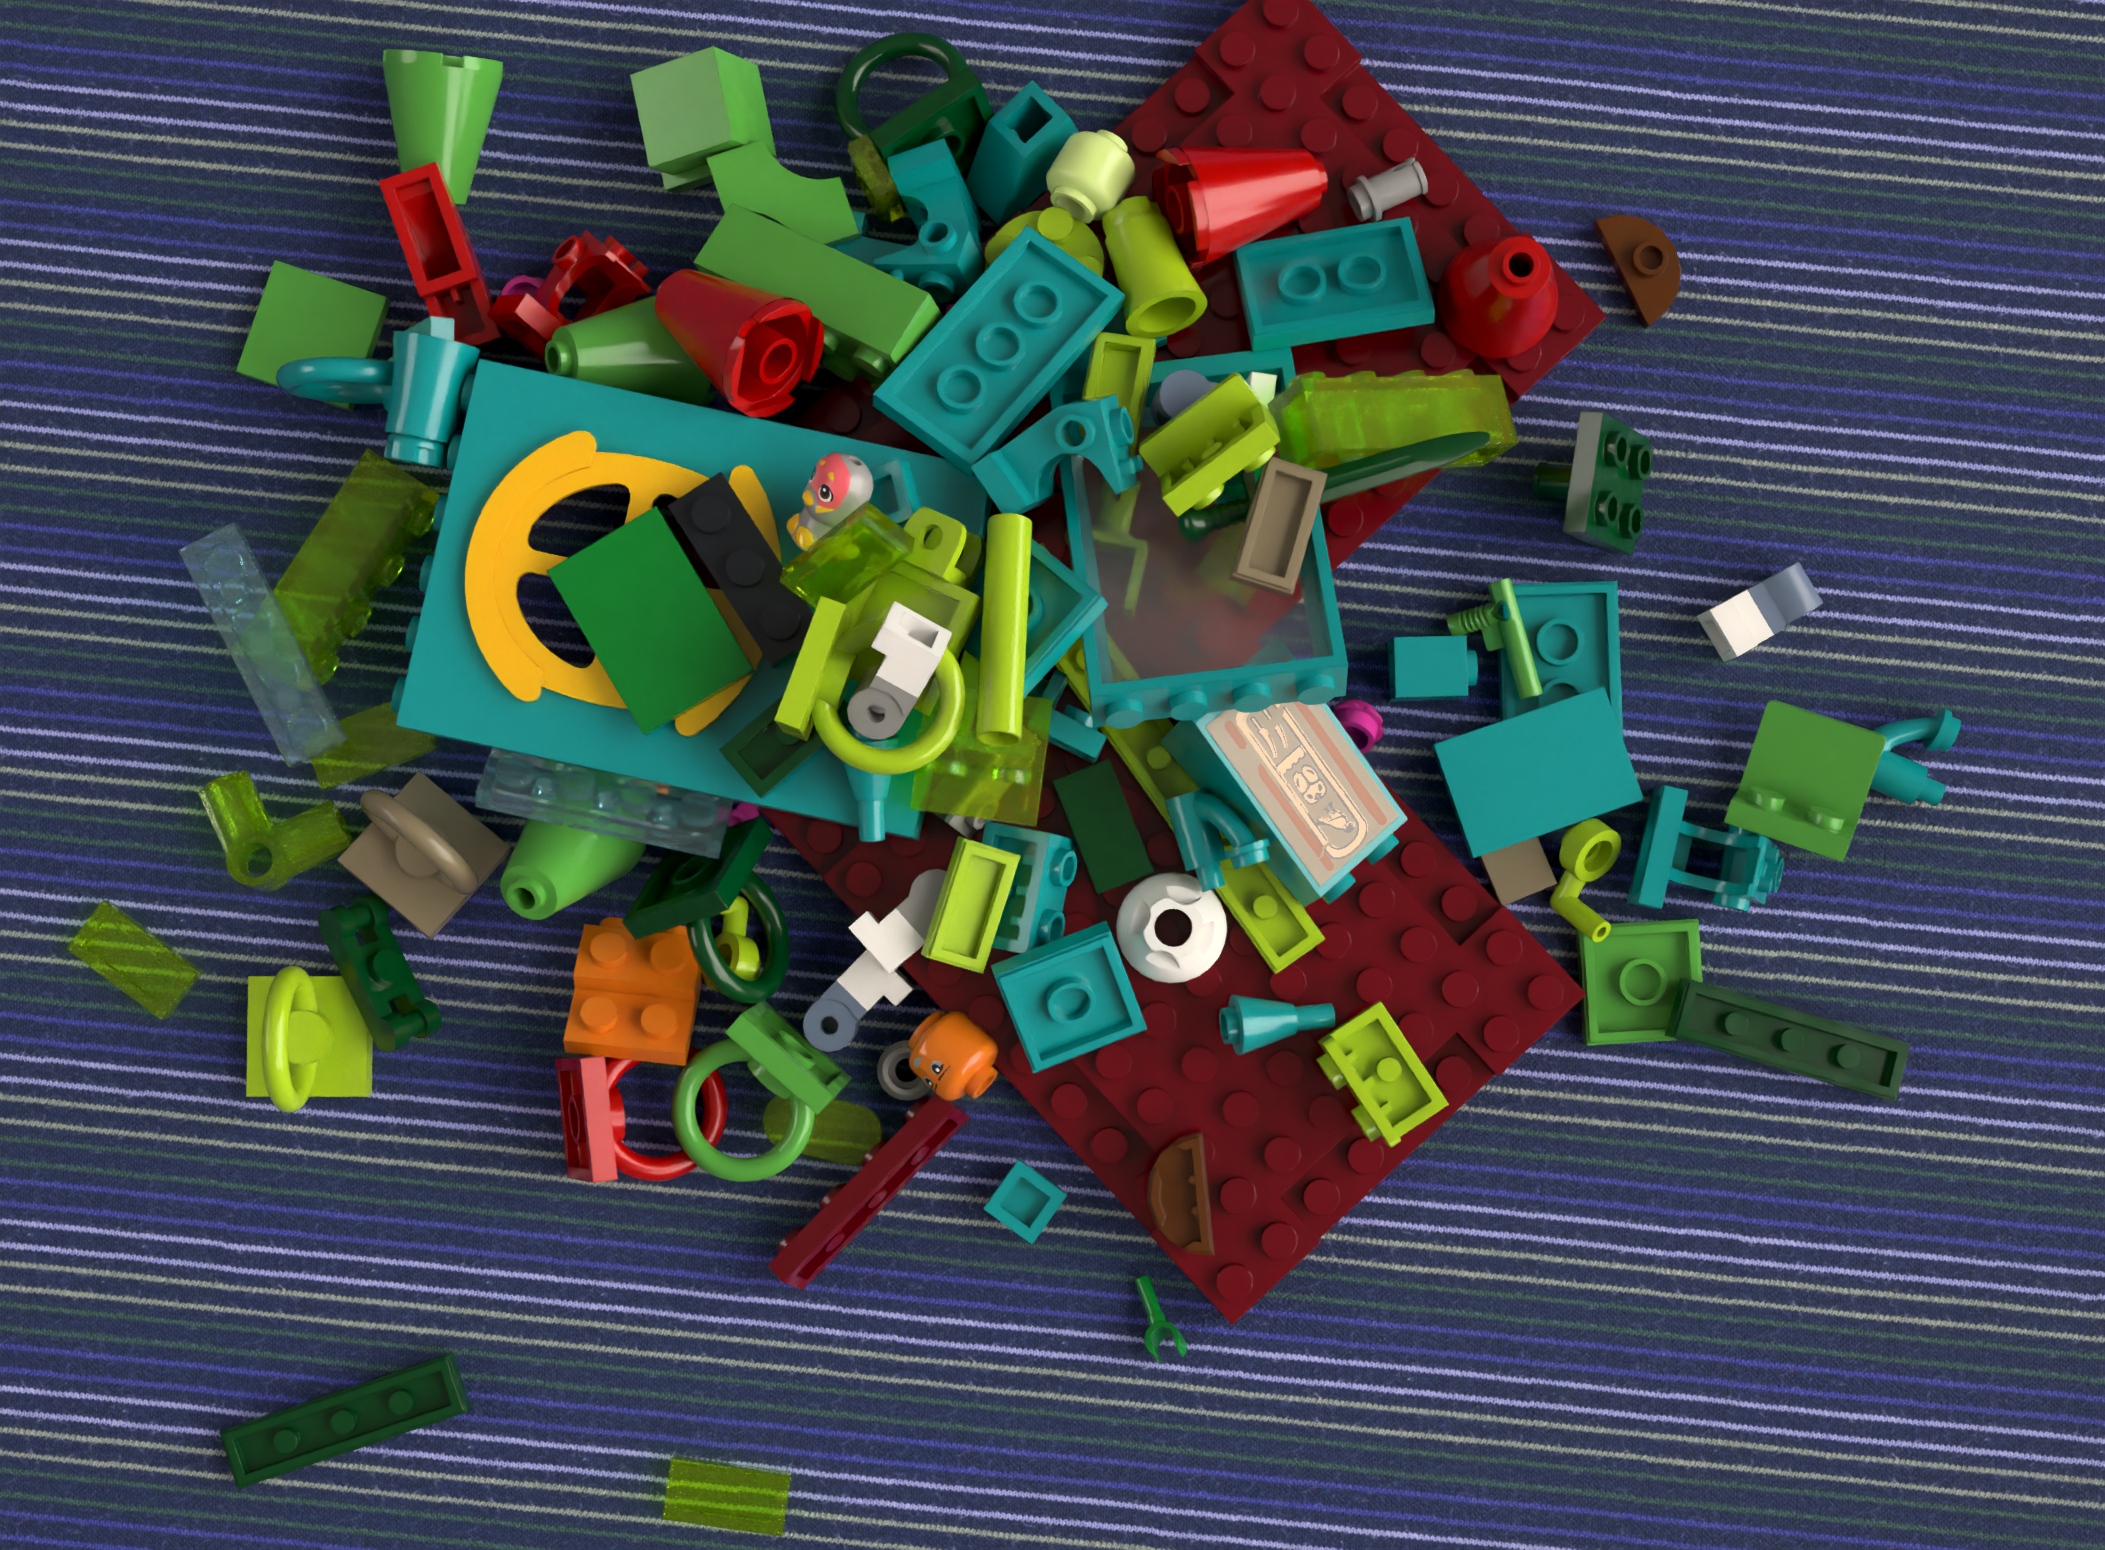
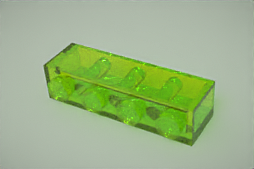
M1471 369L1456 370L1443 376H1426L1423 370H1411L1394 377H1376L1374 371H1360L1347 375L1344 378H1326L1323 372H1308L1292 378L1288 382L1289 388L1267 404L1268 410L1275 418L1281 441L1277 443L1281 460L1317 471L1432 438L1464 432L1485 431L1490 435V441L1485 446L1457 461L1438 468L1483 467L1519 443L1501 375H1474Z
M367 448L235 647V650L295 689L310 693L315 685L322 687L331 678L339 664L340 658L335 654L347 636L355 637L368 622L373 610L369 603L380 586L388 587L401 572L405 564V557L402 556V553L415 535L419 538L431 527L436 507L434 505L440 495Z

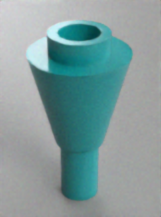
M851 724L848 725V732L866 745L881 749H894L898 747L900 736L897 734L886 739H871L861 735ZM843 762L854 799L858 801L860 841L874 842L885 840L883 800L887 798L891 775L864 772Z
M1232 994L1228 1007L1220 1009L1219 1024L1221 1037L1224 1044H1232L1234 1051L1240 1056L1295 1035L1297 1031L1334 1027L1335 1011L1332 1003L1294 1007L1290 1003Z

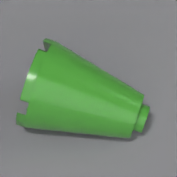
M399 49L383 50L382 67L400 172L404 173L437 162L455 204L466 205L502 82L503 62L471 56H463V58L448 56L436 52Z
M656 295L559 327L554 332L552 340L545 347V364L549 374L702 407L713 401L717 393H707L711 381L657 319L655 314Z
M574 770L560 774L541 789L501 878L502 896L514 912L531 920L545 919L626 875L635 867L646 850L648 829L643 811L635 799L629 803L616 790L620 784L608 776L590 770Z

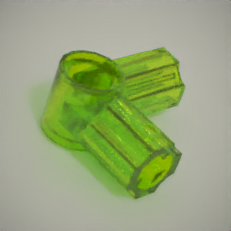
M247 770L226 774L207 783L203 789L198 791L225 851L228 872L234 880L256 891L271 892L278 890L287 884L290 878L343 854L353 843L349 827L332 800H328L274 826ZM269 848L273 858L272 866L263 876L253 878L248 870L249 858L258 849Z

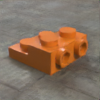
M605 918L600 922V926L584 924L573 973L575 989L563 1039L565 1052L686 1066L703 980V973L693 956L689 944L686 927L680 925L635 940L622 923V918Z

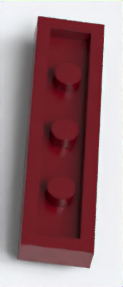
M936 1093L932 1097L926 1096L920 1099L906 1113L904 1117L906 1124L890 1140L880 1141L866 1153L861 1163L863 1168L847 1184L841 1183L835 1186L824 1196L819 1205L821 1211L805 1227L795 1228L782 1239L777 1247L779 1254L767 1266L783 1283L803 1290L970 1117L955 1101H945Z

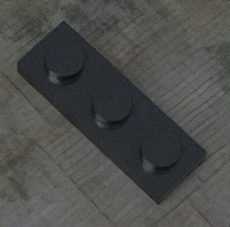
M722 472L668 505V508L770 665L774 668L799 652L814 614Z

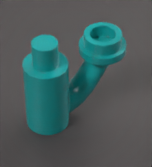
M1941 708L1935 717L1900 720L1874 729V732L1885 735L1886 743L1870 788L1908 805L1919 799L1930 805L1937 806L1944 795L1946 785L1928 778V768L1893 753L1891 749L1902 743L1924 739V749L1931 752L1936 749L1947 752L1957 738L1961 727V720L1953 717L1952 711Z
M1206 788L1165 800L1185 870L1195 869L1202 892L1225 886L1219 861L1231 858L1235 870L1270 859L1267 847L1271 846L1269 838L1258 841L1241 818L1222 800L1207 794ZM1219 831L1229 840L1234 849L1224 850Z

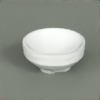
M1176 872L1159 873L1141 881L1124 898L1118 911L1116 923L1117 940L1122 954L1130 965L1142 975L1155 981L1166 983L1185 982L1200 976L1219 958L1225 945L1227 934L1226 914L1221 901L1214 891L1202 892L1197 878ZM1178 909L1189 917L1192 926L1191 934L1182 945L1167 946L1156 937L1155 921L1163 911Z

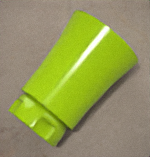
M1135 196L1122 200L1120 204L1106 211L1102 217V227L1106 235L1105 246L1115 271L1119 290L1125 294L1123 313L1127 332L1131 336L1154 339L1174 334L1194 323L1204 313L1207 307V299L1190 273L1176 244L1168 220L1162 216L1157 202L1149 201L1147 196Z

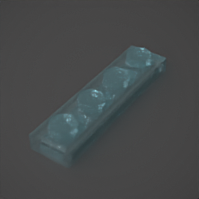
M232 522L178 550L287 766L295 768L347 741L348 738L240 526Z
M495 748L491 750L477 786L475 807L715 859L720 857L733 806V800Z

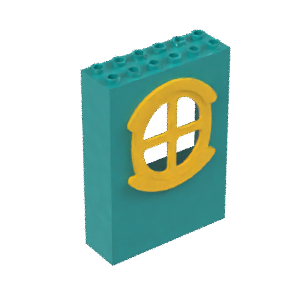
M479 359L476 374L467 375L462 389L461 409L467 411L462 435L455 434L448 450L447 469L453 471L448 495H440L434 511L433 529L439 532L434 556L427 555L421 568L419 589L422 592H426L421 615H414L412 617L406 634L405 649L406 652L412 653L407 677L400 676L398 678L392 695L391 710L393 713L398 714L396 726L441 738L859 828L858 801L854 799L844 763L827 746H824L764 799H761L719 751L721 747L785 693L800 651L773 668L722 589L707 588L754 667L755 672L648 736H645L596 654L590 666L586 668L574 667L552 653L537 638L526 622L517 598V586L520 578L528 573L550 577L547 570L568 558L533 550L528 542L529 533L533 524L551 506L576 492L588 488L615 484L627 487L630 491V502L625 524L652 509L655 500L659 496L670 495L679 499L722 472L814 614L821 596L846 605L873 548L894 557L891 553L902 532H896L871 543L861 540L859 543L860 550L857 554L851 557H840L836 560L821 558L801 550L788 533L786 525L793 515L800 513L804 509L803 491L809 482L815 465L821 458L834 452L848 453L862 460L868 469L896 458L905 460L910 463L921 507H928L958 520L966 527V531L976 534L985 540L987 522L990 518L993 500L974 474L973 477H970L947 459ZM933 529L929 530L926 533L923 541L924 543L930 535V533L933 531ZM964 549L962 550L958 561L962 558ZM851 680L844 697L848 704L858 682ZM940 696L930 716L912 708L901 728L895 733L900 736L897 748L913 743L927 732L936 718ZM937 758L914 771L891 775L887 798L883 800L885 834L919 841Z

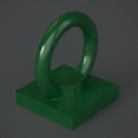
M922 32L891 34L867 45L852 58L843 70L836 86L834 98L836 118L843 133L860 149L879 156L898 198L904 206L905 204L890 176L887 157L944 138L964 179L970 172L987 123L994 116L981 81L968 66L963 55L943 38ZM903 56H921L933 60L943 68L948 81L876 129L870 127L861 117L858 109L860 89L866 78L882 64Z
M758 816L669 847L622 923L635 940L686 924L693 956L705 978L717 991L739 1003H758L766 1000L782 984L788 970L790 958L789 933L782 908L771 888L753 871L754 866L774 835L762 817ZM740 891L756 909L766 940L765 963L760 974L754 979H744L728 967L716 947L711 929L710 918L729 910Z

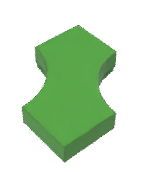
M764 139L706 158L724 213L731 203H734L830 248L860 238L840 176L830 179H811L794 174L784 168L772 156Z

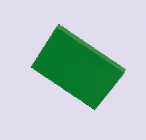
M657 506L547 570L548 575L645 736H648L755 672L754 667Z

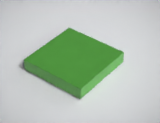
M275 260L236 372L279 387L276 380L277 371L281 366L291 361L319 357L372 359L391 301L385 296ZM321 401L353 412L356 403Z
M1681 919L1610 924L1611 930L1608 936L1598 943L1592 941L1575 927L1579 986L1586 993L1580 1000L1583 1045L1677 1040L1665 1036L1679 980L1680 978H1688L1703 983L1699 920Z

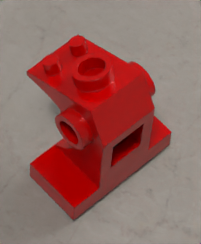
M585 230L580 237L576 235L568 237L557 248L552 257V262L555 266L533 298L528 293L499 296L487 313V316L545 364V347L552 340L556 329L633 303L639 294H649L652 288L642 279L650 270L639 260L630 269L629 267L637 259L611 235L601 243L590 232ZM571 285L587 297L572 322L568 321L558 312L559 304Z

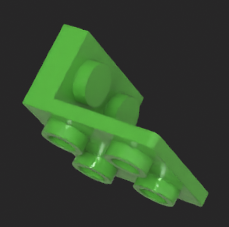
M1770 700L1766 705L1739 789L1731 799L1724 823L1843 862L1886 743L1885 735L1778 700Z

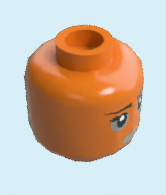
M936 1011L918 1026L908 1041L907 1046L912 1050L909 1058L911 1070L945 1101H954L966 1094H969L973 1099L979 1097L992 1084L998 1074V1071L992 1067L998 1054L997 1043L962 1011H952L945 1015L941 1011Z

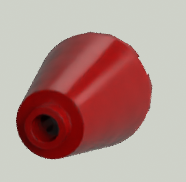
M1173 146L1169 149L1158 151L1156 158L1164 160V167L1153 169L1152 172L1153 201L1157 202L1162 216L1168 220L1188 269L1200 268L1317 209L1321 202V196L1327 192L1328 188L1327 174L1322 161L1318 158L1314 159L1307 149Z
M1522 236L1487 238L1464 247L1451 259L1442 274L1437 292L1439 318L1453 341L1461 347L1465 346L1471 351L1481 354L1480 356L1490 359L1513 357L1535 346L1550 329L1558 308L1557 283L1546 250L1537 241Z
M682 269L673 273L659 286L655 300L657 319L728 403L749 417H770L786 409L796 399L789 393L802 378L809 383L817 371L824 347V328L820 319L813 316L812 309L802 301L692 269Z

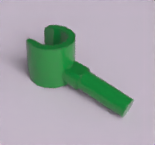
M1149 1276L1136 1279L1135 1283L1150 1326L1144 1337L1147 1350L1158 1363L1163 1364L1162 1358L1158 1353V1346L1163 1339L1172 1337L1182 1357L1185 1356L1187 1351L1186 1341L1178 1329L1166 1321Z

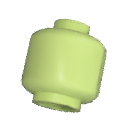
M1099 130L1096 133L1089 131L1073 133L1064 144L1046 175L1047 187L1052 194L1050 198L1053 206L1068 210L1073 218L1082 221L1084 224L1091 223L1092 220H1102L1106 211L1122 202L1135 180V165L1127 153L1128 148L1125 142L1114 133L1106 130Z

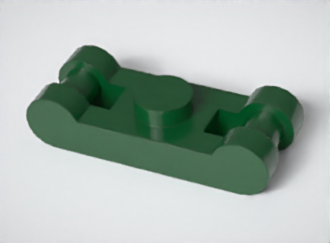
M371 892L355 898L351 907L347 908L343 905H337L322 911L319 914L318 925L374 1042L383 1052L390 1053L406 1046L409 1038L412 1036L421 1039L438 1032L441 1029L442 1019L437 1006L432 1001L425 999L390 929L387 904L375 893ZM357 929L366 944L361 947L355 936ZM394 1001L400 1015L393 1013L389 1002Z

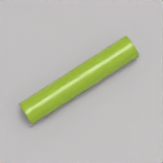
M1012 513L991 516L987 522L976 740L982 744L997 747L1017 745L1021 742L1032 521L1025 516Z

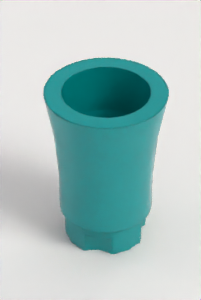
M394 331L393 377L385 432L390 435L385 446V458L430 468L445 469L448 446H450L451 440L456 433L461 410L463 385L467 375L473 372L481 351L480 349L443 338Z

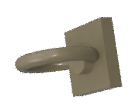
M418 771L394 798L378 789H370L363 793L360 798V805L372 823L339 857L338 862L429 940H432L509 855L511 848L423 773Z

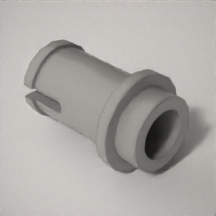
M1410 157L1405 162L1369 179L1363 175L1355 178V185L1346 190L1349 204L1357 219L1362 222L1370 218V220L1376 222L1382 219L1383 211L1415 196L1427 193L1428 182L1419 162L1415 161L1414 157Z

